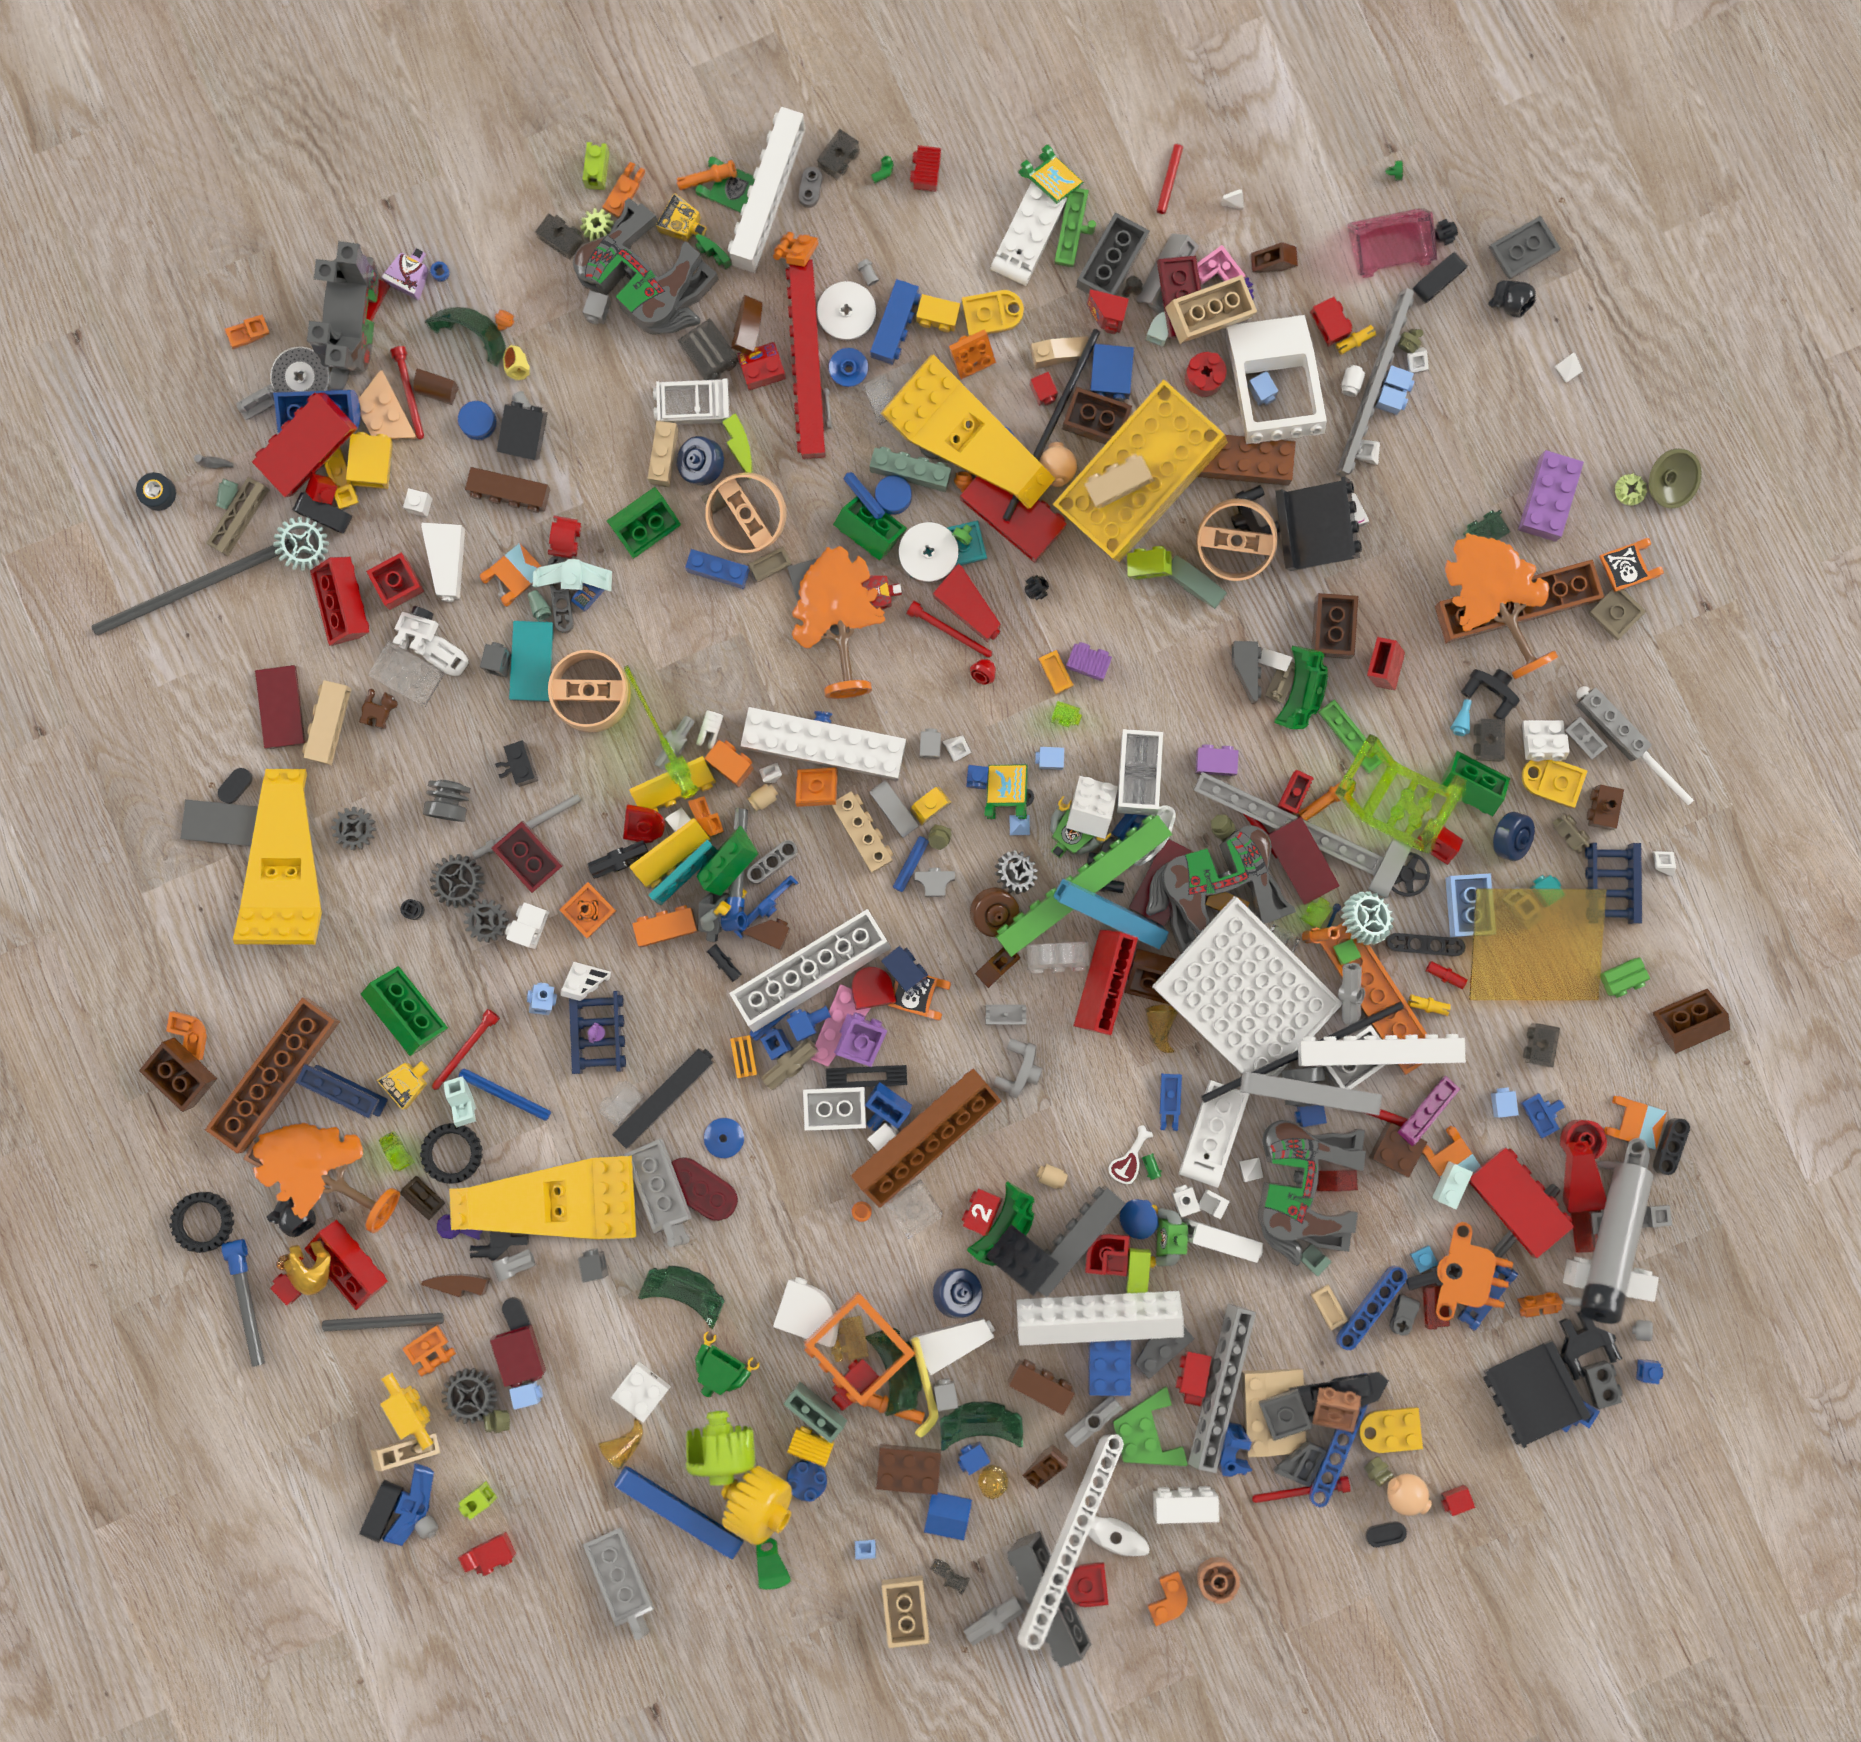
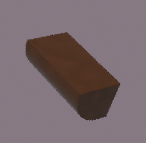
M418 368L416 369L413 383L415 393L453 405L459 389L454 380Z

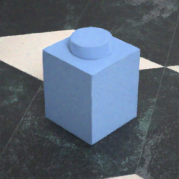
M1267 371L1249 380L1247 385L1259 406L1263 403L1268 405L1276 399L1278 389Z
M1040 747L1039 752L1035 753V764H1039V769L1063 770L1064 748Z
M1509 1087L1497 1088L1496 1093H1491L1494 1117L1519 1115L1516 1091H1509Z
M537 1381L509 1389L514 1410L538 1404L541 1401V1397H543L542 1388L540 1385L537 1386Z

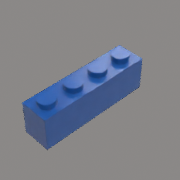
M896 279L870 351L871 358L893 365L895 359H899L902 350L899 348L901 341L905 342L908 334L906 327L908 323H912L915 312H912L914 305L918 306L920 302L919 286Z

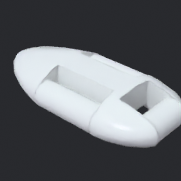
M433 636L431 642H425L426 648L422 656L429 663L451 676H460L469 663L463 651L438 636ZM457 658L461 659L460 663L454 670L452 668L453 664L455 663Z

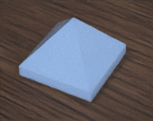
M1009 815L1010 835H1030L1029 815H1027V819H1018L1016 815Z
M875 1540L855 1541V1560L876 1558Z

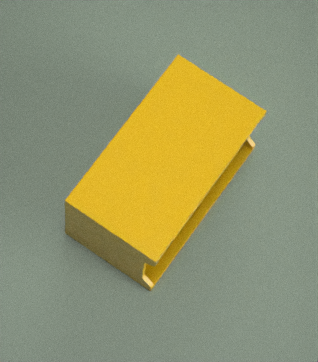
M1163 379L1053 505L1112 559L1121 562L1127 553L1132 550L1228 443L1226 436ZM1134 454L1137 456L1141 455L1154 481L1098 509L1085 486V483L1089 482L1088 478L1097 473L1099 475L1107 473L1106 469L1114 464L1120 466L1126 463V458Z

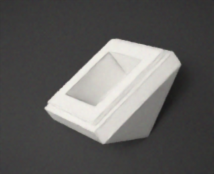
M778 763L759 770L765 783H775L782 776Z

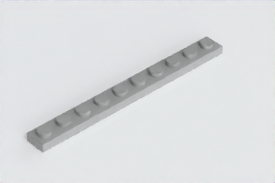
M1406 288L1399 293L1336 471V475L1341 477L1352 473L1356 463L1354 460L1362 448V437L1368 431V420L1374 414L1375 407L1373 406L1375 400H1378L1381 394V383L1387 377L1388 371L1386 369L1394 358V347L1400 341V330L1407 321V310L1411 308L1414 301L1412 298L1414 291Z
M1204 772L1201 773L1193 789L1275 829L1298 818V816ZM1303 819L1321 851L1375 876L1384 857Z

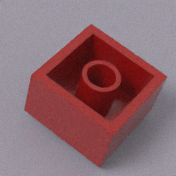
M402 552L366 571L384 606L389 610L425 592L410 562Z

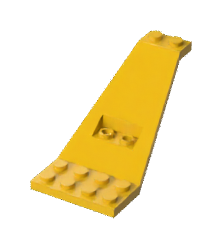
M934 354L927 358L880 413L907 441L1014 494L1027 508H1031L1055 480L1054 476ZM967 421H969V423H970V427H969V428L966 427V422H967ZM954 436L957 437L956 443L953 441Z
M306 769L265 770L241 905L233 935L234 944H316L322 909L304 793L307 778Z
M632 1156L590 1158L473 1187L449 1189L451 1230L473 1229L587 1239L636 1237Z

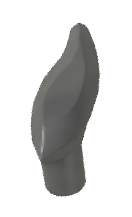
M199 454L194 457L196 463L207 468L234 467L233 463L222 458L203 457Z

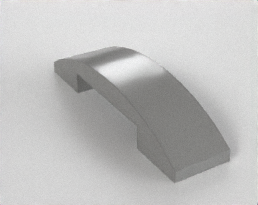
M1670 1205L1646 1207L1642 1228L1672 1226ZM1604 1211L1591 1213L1593 1234H1599Z

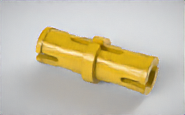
M1368 325V327L1361 331L1353 332L1350 334V337L1336 343L1337 349L1345 346L1338 350L1339 354L1343 355L1354 347L1358 348L1362 345L1361 343L1375 337V331L1367 334L1374 329L1373 326Z
M1413 994L1409 996V999H1411V1001L1408 1000L1409 1007L1422 1009L1426 1013L1434 1012L1444 1016L1449 1015L1447 1011L1451 1008L1449 1003L1434 1001L1431 997L1423 998Z

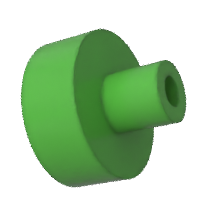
M965 524L963 529L956 527L952 533L955 539L967 546L973 539L969 535L972 528Z

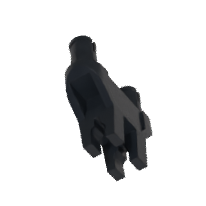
M490 1231L489 1245H470V1251H478L471 1252L470 1258H489V1260L495 1261L511 1245H528L529 1236H512L511 1232Z
M1577 1312L1583 1328L1575 1331L1570 1319L1565 1318L1559 1321L1565 1334L1560 1356L1564 1364H1567L1573 1380L1580 1379L1579 1376L1582 1378L1586 1376L1578 1361L1579 1357L1599 1347H1604L1610 1363H1615L1617 1359H1622L1615 1344L1616 1336L1596 1327L1593 1320L1585 1317L1581 1312Z

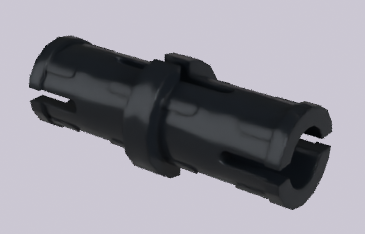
M717 944L707 951L717 963L718 969H722L732 983L742 975L731 962L732 959L727 957Z

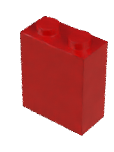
M1381 637L1376 639L1367 676L1378 688L1396 690L1405 652L1397 640Z

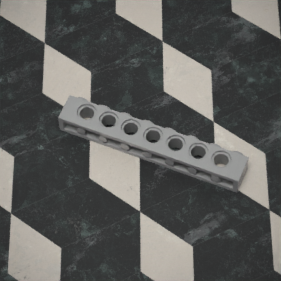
M1232 1304L1227 1305L1188 1464L1198 1470L1217 1473L1256 1312Z

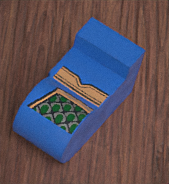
M583 583V590H578L572 597L571 602L582 611H586L604 592V589Z

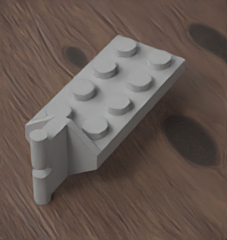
M658 1139L625 1153V1156H632L633 1179L653 1233L664 1231L669 1247L688 1244L690 1239L686 1235L682 1223L692 1219L663 1139Z
M622 1527L583 1544L615 1627L629 1622L634 1639H642L649 1633L642 1615L655 1608Z

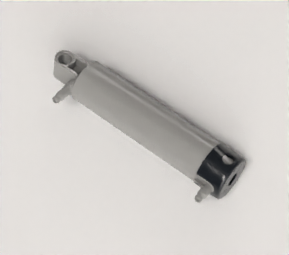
M1640 1138L1632 1139L1629 1142L1624 1162H1598V1167L1614 1171L1592 1263L1582 1298L1565 1297L1564 1299L1566 1304L1579 1306L1580 1312L1585 1317L1604 1324H1616L1622 1320L1626 1293L1653 1182V1174L1647 1170L1650 1152L1646 1142Z

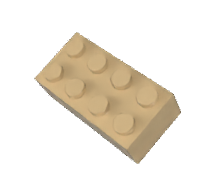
M1243 275L1174 299L1165 307L1180 344L1250 319L1257 313Z

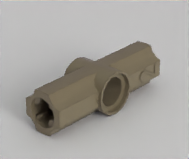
M808 1038L805 1039L794 1050L785 1053L777 1060V1064L761 1077L763 1082L771 1090L776 1089L787 1078L795 1076L803 1069V1065L819 1052L817 1047Z

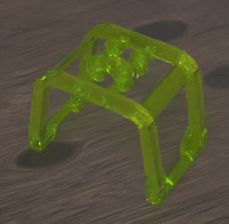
M1369 734L1335 794L1364 823L1417 850L1431 854L1435 848V841L1458 802H1462L1466 795V780L1455 775L1449 787L1433 781L1396 762L1380 739ZM1374 755H1377L1387 768L1362 809L1352 797L1356 786L1353 777L1366 756L1371 759ZM1399 774L1411 780L1407 788L1401 791L1399 801L1390 810L1391 816L1387 823H1384L1372 816L1396 775ZM1420 784L1429 790L1424 797L1418 800L1417 806L1413 802L1415 799L1414 791ZM1438 793L1447 797L1435 819L1431 817L1422 831L1421 838L1423 841L1412 837L1411 835L1414 830L1422 826V818L1425 813L1432 809L1431 801L1435 794ZM1405 810L1411 815L1408 817L1409 824L1407 828L1402 832L1394 828L1397 820L1404 818Z

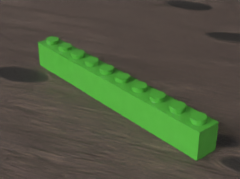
M1150 814L1141 821L1143 824L1140 827L1136 828L1134 826L1125 833L1127 837L1121 841L1120 839L1115 840L1109 845L1111 849L1105 853L1101 851L1093 857L1094 862L1090 865L1085 863L1077 870L1078 874L1074 877L1070 875L1065 879L1096 893L1173 834L1159 815L1152 816ZM1055 887L1045 894L1046 898L1041 902L1038 899L1029 906L1030 910L1025 914L1021 912L1016 915L1011 925L1005 924L997 930L998 934L995 937L1011 957L1074 910L1060 903L1053 896L1056 892Z

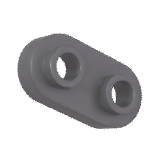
M808 167L802 175L799 200L805 207H813L819 200L822 173L816 167ZM814 174L816 176L815 178L811 179L809 178V175ZM806 193H811L812 196H811V197H806L805 194H806Z

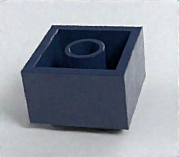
M898 946L881 961L909 997H911L928 983L926 978L928 974L920 963L917 965L914 963L916 959L907 947L903 950L901 946Z

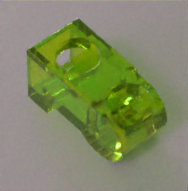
M395 1131L379 1139V1143L393 1171L400 1172L415 1163Z

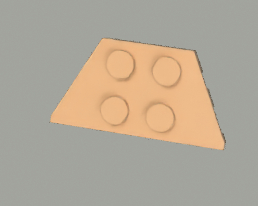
M382 370L379 371L359 397L361 417L371 436L385 434L391 437V440H399V438L416 439V434L387 377Z

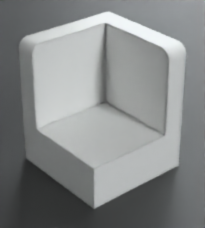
M1206 1189L1198 1205L1200 1209L1221 1219L1230 1201Z

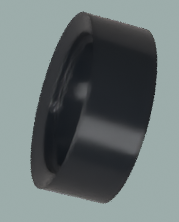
M413 606L410 613L432 620L434 616L432 612L418 606Z

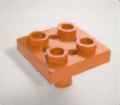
M985 329L969 337L962 336L958 342L949 346L960 379L996 363Z
M589 882L559 909L587 939L616 912L611 904Z

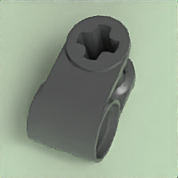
M1399 1294L1389 1325L1392 1332L1402 1336L1408 1335L1411 1332L1415 1317L1419 1311L1420 1301ZM1402 1323L1404 1329L1397 1327V1324Z

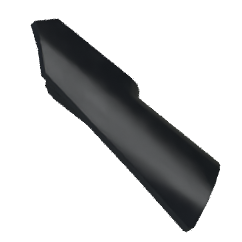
M1380 1372L1338 1377L1330 1382L1289 1387V1391L1298 1388L1312 1423L1319 1388H1332L1342 1393L1353 1392L1355 1395L1361 1396V1407L1379 1401L1389 1380Z

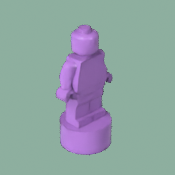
M594 1023L588 1030V1040L591 1043L601 1041L605 1036L604 1028L598 1023Z

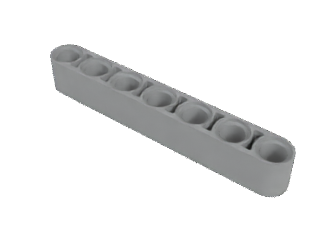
M1243 1072L1240 1092L1373 1115H1379L1382 1095L1250 1072Z

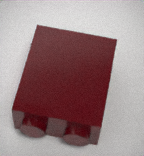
M532 1324L492 1336L490 1343L504 1387L511 1386V1388L522 1385L523 1381L530 1379L533 1382L542 1378L546 1367Z

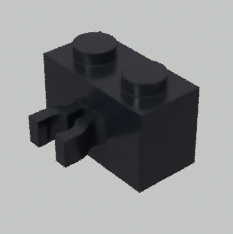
M521 740L503 746L508 762H498L495 765L496 768L502 766L510 768L506 769L504 773L498 774L500 779L512 773L515 784L519 787L539 781L526 742Z

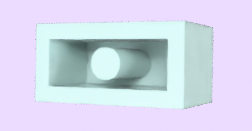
M1448 1161L1432 1198L1457 1209L1473 1172Z

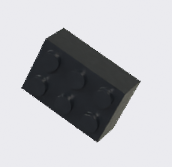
M1012 1224L986 1255L988 1259L1033 1296L1059 1265L1055 1259Z

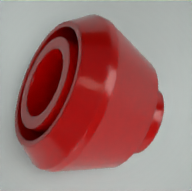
M981 659L970 667V674L976 682L983 685L994 682L996 667L991 660Z

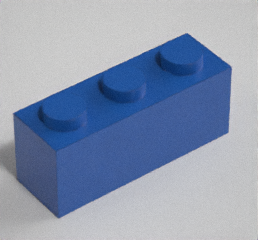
M693 549L690 550L685 566L688 573L743 590L750 572L749 567Z

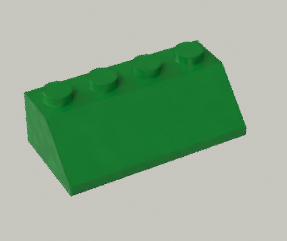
M399 966L370 982L360 994L409 1056L425 1048L448 1029Z

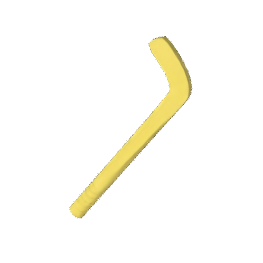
M918 1337L911 1339L929 1410L928 1418L915 1431V1434L922 1438L935 1425L939 1415L920 1340Z

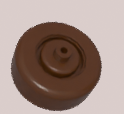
M998 887L987 888L981 891L973 899L970 906L972 923L982 934L989 937H995L998 934L997 930L1003 925H1011L1014 922L1013 918L1020 913L1016 899L1008 891Z

